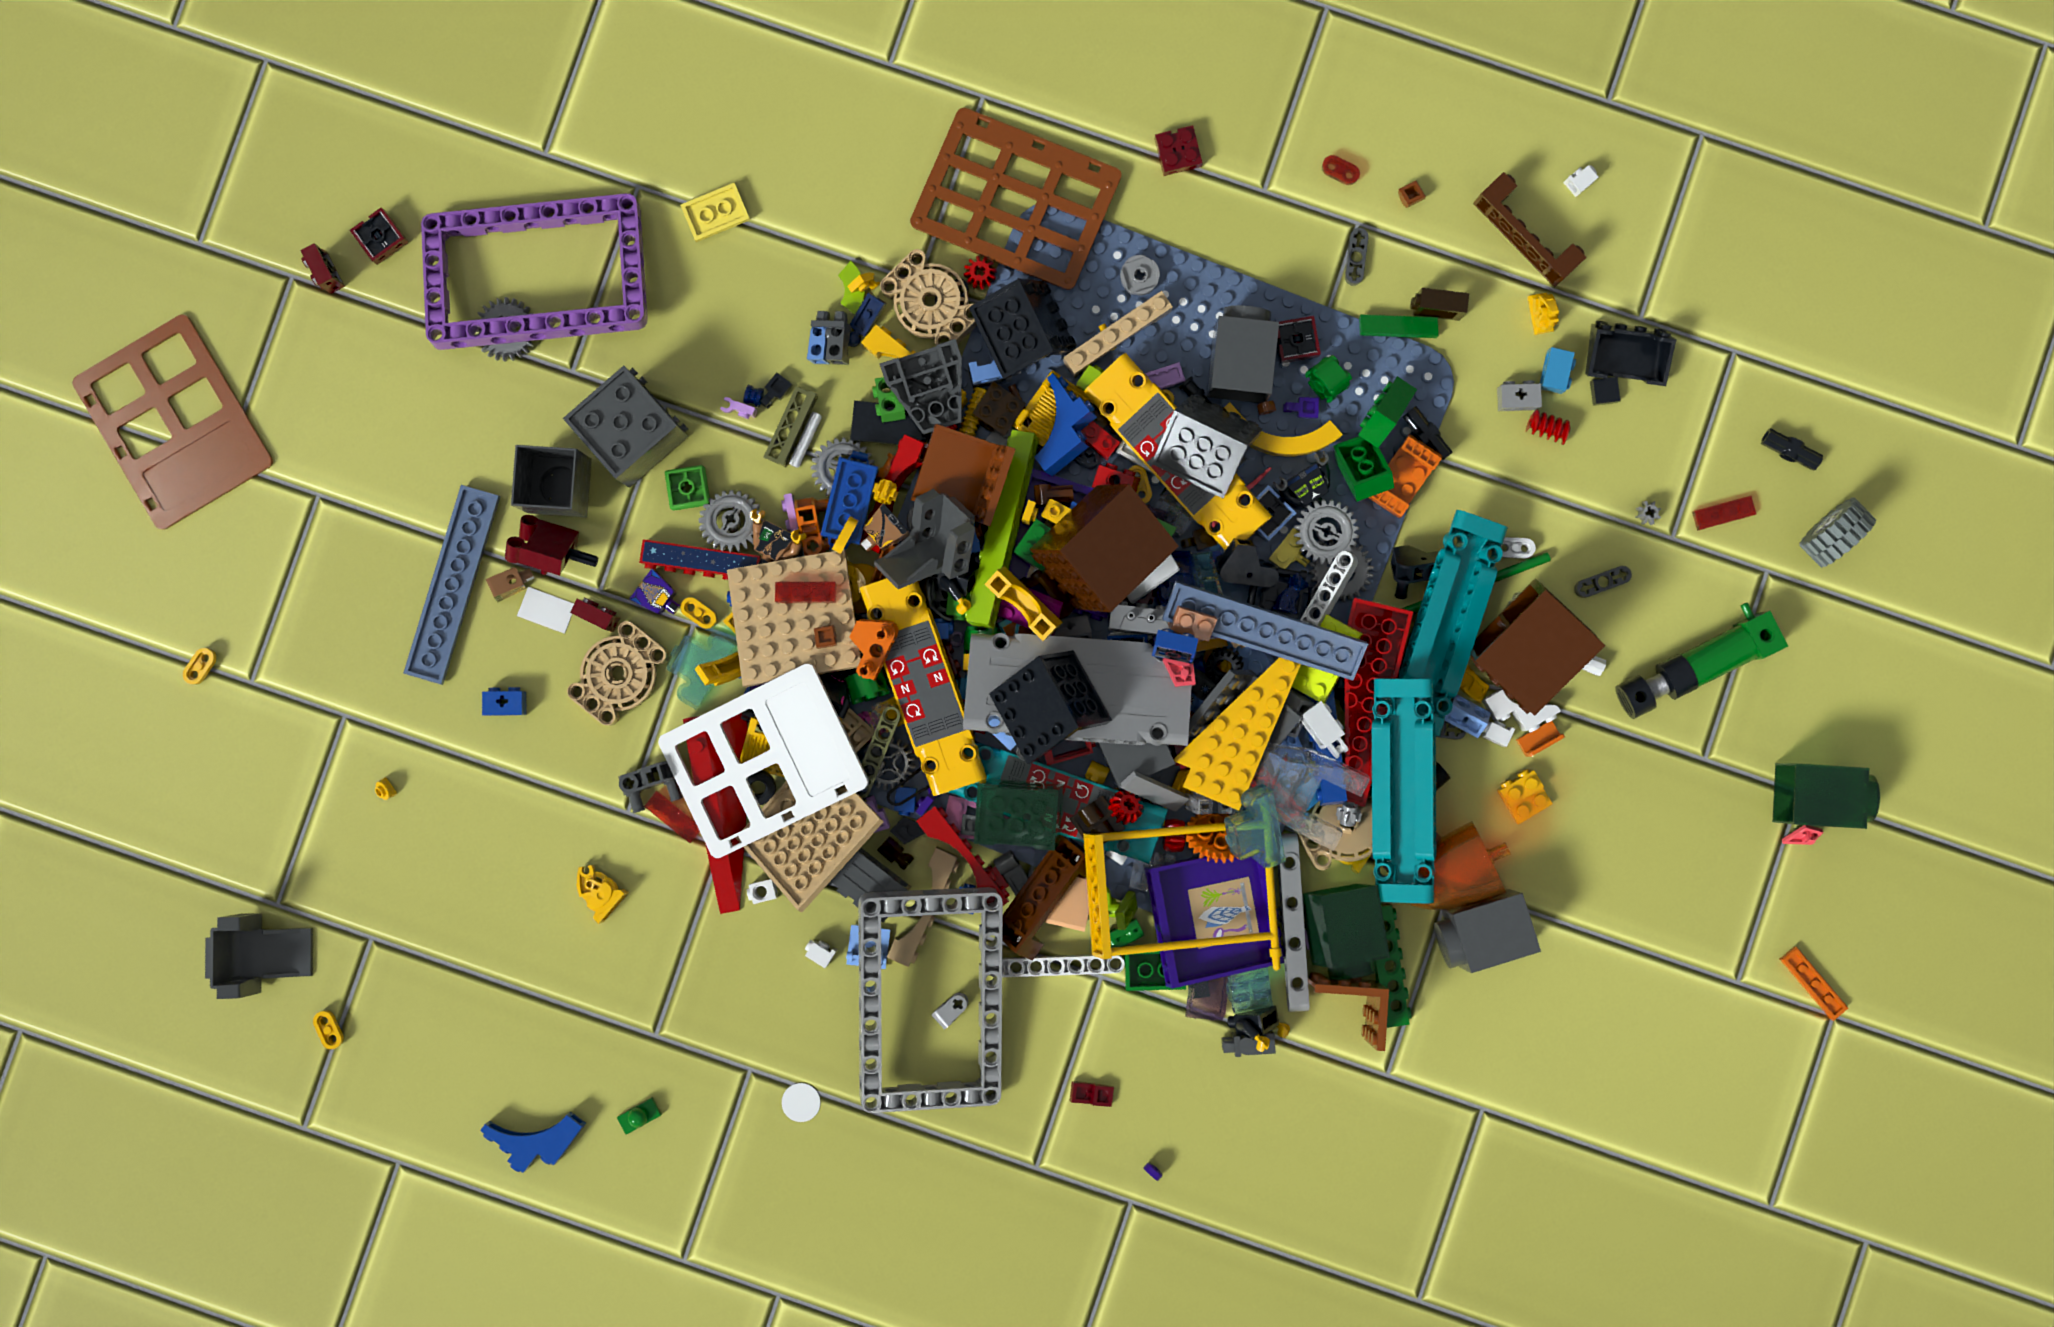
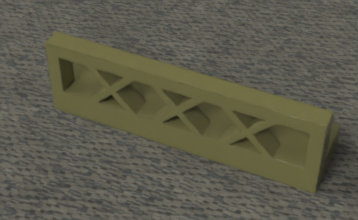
M796 386L765 452V459L786 467L818 398L816 393ZM798 393L806 395L803 404L797 406L795 400ZM797 410L798 415L794 423L789 424L788 414ZM789 428L790 432L787 439L781 442L780 432ZM781 447L782 450L777 459L769 456L773 448Z

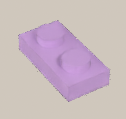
M792 493L785 494L784 500L781 501L782 508L788 515V519L785 520L787 531L792 532L799 529L794 496Z

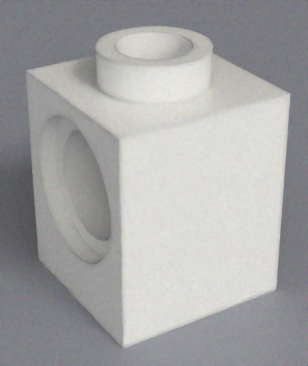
M771 879L749 884V889H747L749 901L752 900L753 904L779 897L776 885ZM759 886L766 888L767 894L765 897L757 894Z

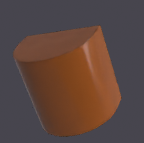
M1417 181L1398 190L1400 200L1406 208L1424 200L1426 197Z

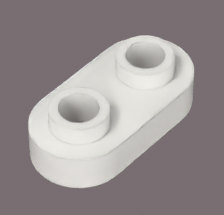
M1505 537L1503 544L1507 546V551H1502V558L1525 559L1531 557L1536 549L1535 544L1528 538ZM1522 545L1527 547L1526 552L1521 551Z

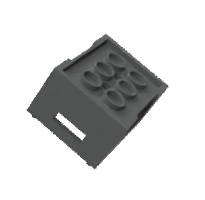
M860 848L828 883L829 886L832 883L837 886V892L845 898L850 896L854 900L853 904L858 907L859 898L864 893L909 891L912 887L863 848ZM872 901L867 902L865 908H872L875 903ZM881 917V921L884 923L888 917Z

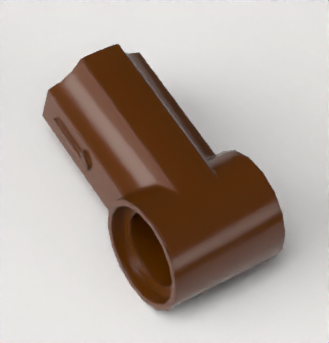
M1035 485L1034 498L1036 506H1046L1049 499L1059 503L1074 502L1073 485Z

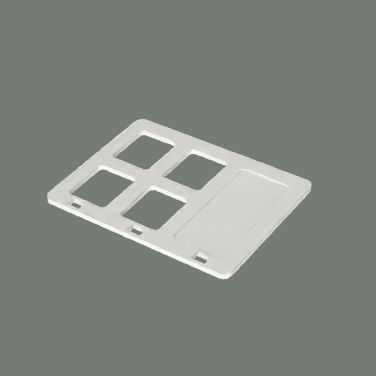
M809 663L663 734L658 740L672 774L710 854L714 858H721L861 791L869 783L868 777L814 665ZM748 709H752L770 745V750L747 762L740 763L722 727V723ZM706 731L725 771L700 785H695L677 749V745ZM777 763L793 793L796 804L767 818L748 782V777ZM845 785L848 791L838 795L836 789ZM728 786H733L750 821V827L722 840L703 804V799ZM792 811L795 817L785 821L783 814ZM739 836L742 842L732 846L730 840Z

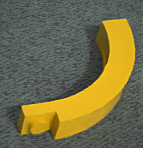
M1230 402L1223 408V410L1229 413L1235 412L1239 414L1241 419L1246 420ZM1329 420L1319 429L1296 437H1280L1262 431L1250 447L1273 456H1304L1328 447L1341 438L1343 434Z
M738 652L719 660L698 665L695 671L704 685L714 684L718 686L741 677Z

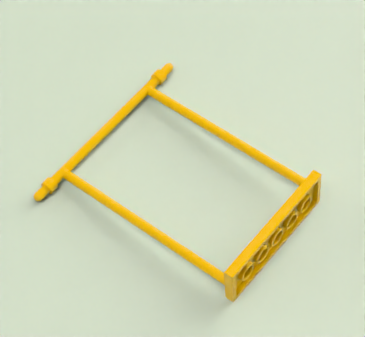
M1262 788L1259 792L1260 802H1258L1259 811H1261V820L1083 834L1092 956L1101 959H1112V956L1271 940L1270 957H1272L1273 969L1278 971L1281 968L1280 957L1282 956V951L1279 948L1269 818L1271 805L1268 802L1267 790ZM1262 828L1270 932L1111 948L1103 841Z

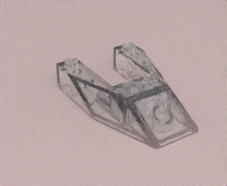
M1268 743L1248 793L1277 821L1334 851L1343 835L1341 828L1306 812L1322 779L1362 797L1370 777L1315 749Z

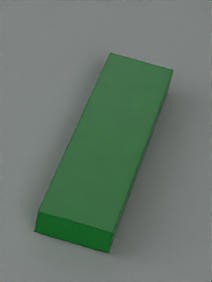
M1362 314L1359 316L1361 336L1437 338L1439 336L1438 317Z

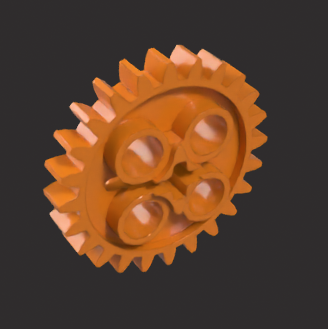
M1202 811V815L1196 813L1195 817H1191L1187 826L1242 821V818L1235 819V813L1230 816L1228 815L1229 812L1226 811L1225 813L1212 814ZM1250 829L1185 835L1186 842H1189L1188 847L1194 848V854L1199 852V858L1206 856L1208 862L1212 858L1215 863L1219 859L1223 863H1226V859L1233 862L1234 857L1240 859L1241 854L1245 855L1246 849L1249 848L1251 838L1249 835Z

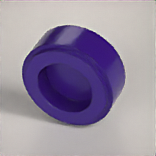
M1147 1162L1143 1167L1157 1181L1163 1176L1162 1172L1150 1162Z

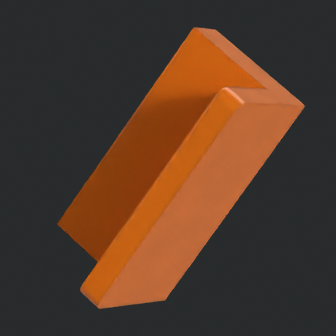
M1553 721L1540 725V728L1524 734L1516 739L1524 755L1532 757L1565 738V736L1560 734Z

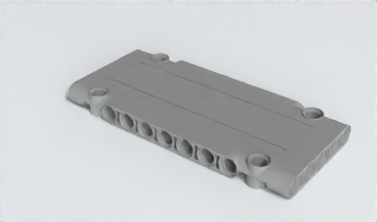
M971 633L963 730L988 731L992 734L1005 732L1006 735L1012 736L989 693L1038 656L1074 650L1112 721L1106 725L1078 730L1065 740L1127 745L1151 743L1155 746L1162 744L1188 746L1192 685L1175 687L1163 660L1152 656L1154 646L1150 643L1050 636L1042 641L1034 634L1007 636L1004 633L996 635ZM999 641L1006 642V646L1003 648H998L996 646V643ZM992 719H998L1000 724L992 727L989 725V722ZM1154 731H1160L1162 732L1163 737L1160 739H1156L1153 737L1152 733Z

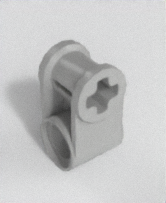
M956 993L940 1005L931 1015L945 1030L966 1009L968 998L964 993ZM956 1000H963L962 1006H955Z

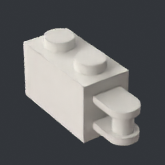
M1320 701L1301 714L1303 717L1301 722L1320 749L1327 747L1331 754L1338 759L1342 752L1348 751V747L1340 738L1345 734L1344 728L1340 721L1335 720L1330 714L1332 713L1330 707ZM1336 741L1338 746L1334 748L1332 743Z

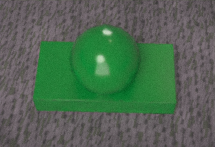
M652 1097L619 1115L617 1120L627 1135L660 1117L662 1113Z

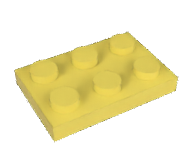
M735 182L680 205L696 242L750 220Z

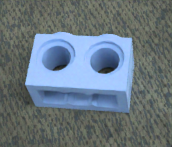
M1457 694L1451 700L1453 704L1452 711L1445 715L1444 719L1472 736L1479 738L1488 725L1491 712Z

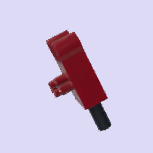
M533 515L522 516L519 537H510L506 542L505 559L508 562L520 563L539 569L542 575H546L549 572L560 576L569 559L596 567L598 563L597 556L576 550L579 531L538 519Z

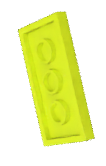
M1328 614L1320 627L1360 639L1362 636L1361 632ZM1301 664L1292 687L1318 702L1322 701L1324 704L1340 676Z

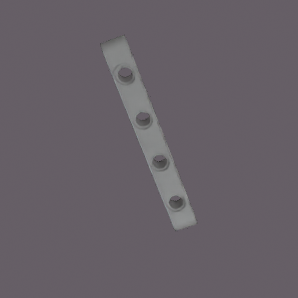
M1297 833L1276 834L1282 937L1285 950L1284 967L1287 1007L1289 1012L1309 1011ZM1287 857H1292L1294 861L1290 868H1286L1284 865V860ZM1289 897L1296 899L1294 907L1289 908L1287 906V899ZM1292 937H1297L1299 944L1293 948L1289 945V941ZM1296 977H1300L1302 981L1299 987L1292 986V981Z

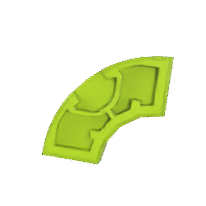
M850 260L838 277L845 287L841 305L855 315L865 299V291L851 293L847 287L861 274Z

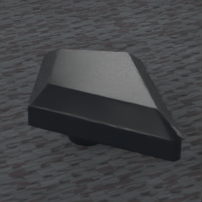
M903 817L890 830L903 844L925 834L917 822Z

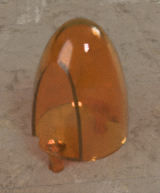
M1473 821L1446 834L1436 841L1434 903L1408 904L1428 910L1453 909L1480 903L1507 893L1494 866V861L1511 855L1509 849L1504 850L1508 848L1506 843L1504 842L1492 849H1486ZM1421 867L1420 873L1424 877H1428L1430 874L1428 868Z

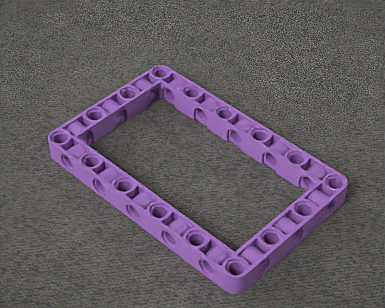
M631 194L431 213L422 219L426 337L438 350L642 329L647 324L641 210L636 198ZM632 205L631 208L625 209L626 206ZM593 209L592 212L586 213L587 210ZM550 213H554L553 216L547 217ZM618 220L623 305L449 323L448 255L445 251V241L449 237L488 235L491 232L501 231L509 233L527 231L526 229L541 227L542 229L565 227V225L580 223L581 225L604 223V221ZM630 241H635L633 245H627ZM632 278H637L635 282H630ZM440 297L438 302H434L436 298ZM640 314L639 318L632 319L634 315ZM600 318L598 323H593L595 319ZM561 322L560 326L553 327L554 324ZM521 326L519 331H514L516 327ZM482 330L479 335L475 336L477 331ZM442 334L440 339L435 340L438 335Z

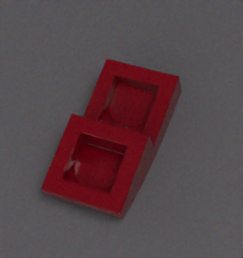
M1072 1081L1069 1101L1071 1103L1112 1107L1114 1087Z

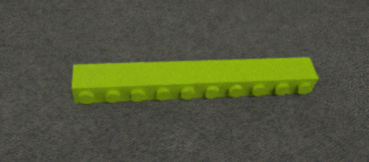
M1012 430L1011 436L1007 439V446L1016 450L991 526L988 527L984 534V548L979 554V569L977 568L975 571L976 581L974 588L970 591L971 607L965 612L966 621L973 626L989 629L995 628L1001 599L984 584L998 569L1005 566L1009 570L1034 466V456H1036L1040 440L1035 433Z

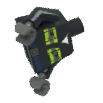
M1322 451L1323 457L1319 459L1317 454L1314 455L1318 464L1315 462L1287 481L1279 477L1281 480L1279 485L1273 482L1272 485L1279 490L1286 502L1305 508L1309 504H1312L1314 507V501H1317L1321 506L1322 496L1329 492L1328 489L1330 487L1329 456L1325 451Z

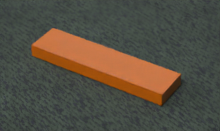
M1794 946L1780 958V961L1830 1020L1834 1021L1848 1009L1846 1004L1797 947Z

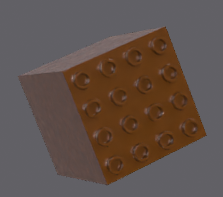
M1130 484L1097 485L1030 550L1033 553L1032 557L1034 560L1045 567L1047 576L1056 580L1058 589L1070 597V603L1074 608L1112 612L1179 546Z
M1535 578L1479 634L1475 640L1470 658L1482 673H1487L1490 677L1489 679L1497 687L1499 685L1502 687L1504 693L1511 700L1515 699L1519 707L1526 714L1531 712L1535 716L1606 645Z

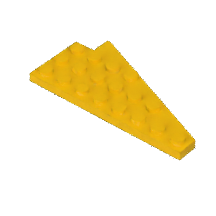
M1279 657L1174 758V762L1190 768L1183 785L1184 788L1240 811L1301 664Z

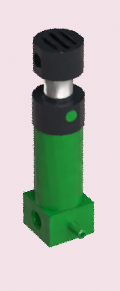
M1746 602L1741 605L1746 619L1732 625V629L1657 664V675L1648 680H1644L1640 675H1637L1615 687L1616 694L1627 715L1632 719H1636L1654 710L1657 707L1655 699L1668 694L1672 699L1676 700L1753 660L1764 659L1788 647L1771 611L1753 614L1749 604Z

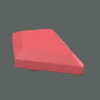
M1163 658V663L1175 687L1196 685L1193 664Z
M1805 824L1784 837L1782 843L1812 845L1824 832L1823 829Z

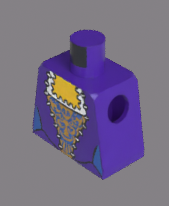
M653 569L649 571L629 598L631 601L660 615L665 609L674 615L681 606L673 600L677 592Z

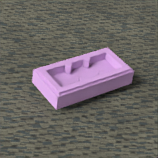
M1180 362L1145 373L1152 383L1154 382L1161 390L1186 381Z

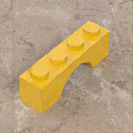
M1005 566L998 569L984 584L999 599H1003L1015 606L1026 618L1028 627L1042 641L1050 637L1063 623Z

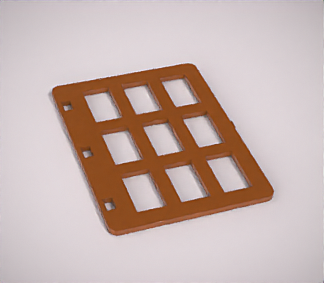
M960 108L954 117L911 216L910 223L918 231L980 256L987 257L989 261L998 262L1062 289L1071 290L1077 283L1121 180V171L1116 167L968 108ZM978 119L988 122L987 128L977 125ZM963 135L1001 149L993 169L955 155ZM1034 141L1045 145L1043 150L1032 147ZM1012 155L1051 169L1042 189L1004 174ZM1089 164L1100 167L1099 173L1088 169ZM949 166L987 181L979 201L941 186ZM1062 174L1100 189L1092 209L1054 194ZM999 186L1037 201L1029 221L991 206ZM936 198L973 212L965 233L927 218ZM1048 206L1087 221L1079 241L1040 226ZM985 218L1023 232L1015 253L977 238ZM1034 238L1073 253L1065 273L1026 258Z

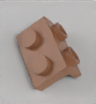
M1178 605L1171 623L1168 622V626L1176 634L1189 633L1194 635V638H1198V642H1202V640L1209 642L1217 618Z

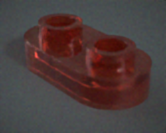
M1330 155L1322 163V171L1325 175L1345 185H1353L1359 179L1360 171L1358 167L1342 158ZM1328 165H1334L1335 169L1330 170ZM1346 173H1351L1352 178H1347Z

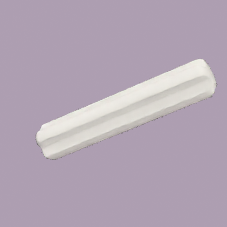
M816 412L811 413L789 461L790 465L796 468L800 467L822 419L820 414Z

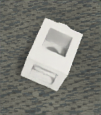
M1588 165L1585 169L1580 167L1563 183L1577 197L1598 178L1595 168Z
M1495 720L1494 723L1488 722L1481 737L1501 747H1507L1515 729L1512 727L1505 729V724Z
M811 939L805 948L807 951L805 956L826 968L837 949L833 948L831 951L829 949L830 946L824 941L820 940L817 942Z

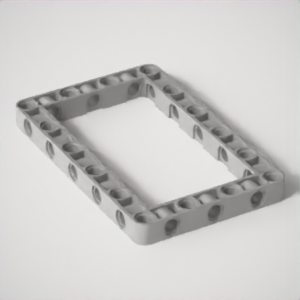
M992 887L868 892L859 898V1097L864 1111L880 1113L992 1106L1000 1101L1003 901L996 889ZM990 896H995V900L992 903L986 902ZM949 898H955V902L952 905L946 904ZM915 900L913 906H905L907 901ZM872 901L875 903L872 908H865L867 902ZM981 913V924L979 925V949L981 951V963H979V988L981 990L979 1027L981 1034L980 1040H978L980 1078L976 1082H937V1084L922 1085L921 1083L897 1085V1087L882 1088L881 917ZM989 936H995L992 942H986ZM869 941L875 942V944H874L873 947H871V948H866V947H865V944H866L867 942H869ZM988 975H995V977L992 980H986ZM870 980L875 981L873 986H865L866 982ZM989 1013H994L993 1018L986 1019ZM868 1020H875L873 1025H865ZM988 1052H994L993 1056L986 1057ZM868 1059H875L872 1064H866ZM988 1090H994L991 1095H986ZM950 1092L955 1093L952 1097H946ZM911 1094L915 1095L911 1100L906 1099ZM869 1097L875 1098L872 1102H866Z

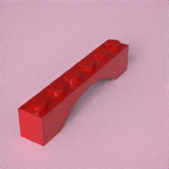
M906 434L899 441L897 453L892 458L890 470L884 478L896 484L897 492L906 478L922 466L929 445ZM876 501L873 511L869 514L868 521L882 505L878 501ZM894 501L886 505L891 512H893ZM865 530L862 532L860 543L869 536ZM875 545L871 549L876 553H881V549L878 545Z
M934 806L916 820L928 837L939 839L961 853L972 868L977 888L992 887L1000 894L1003 906L1009 902L1008 896L1010 894L1004 886H998L995 882L997 877L991 870L987 872L983 866L985 864L984 860L979 854L976 856L971 851L973 846L966 838L963 840L960 837L959 833L961 831L954 822L952 824L949 823L946 819L948 814L942 807ZM990 896L986 902L992 903L995 900V896Z

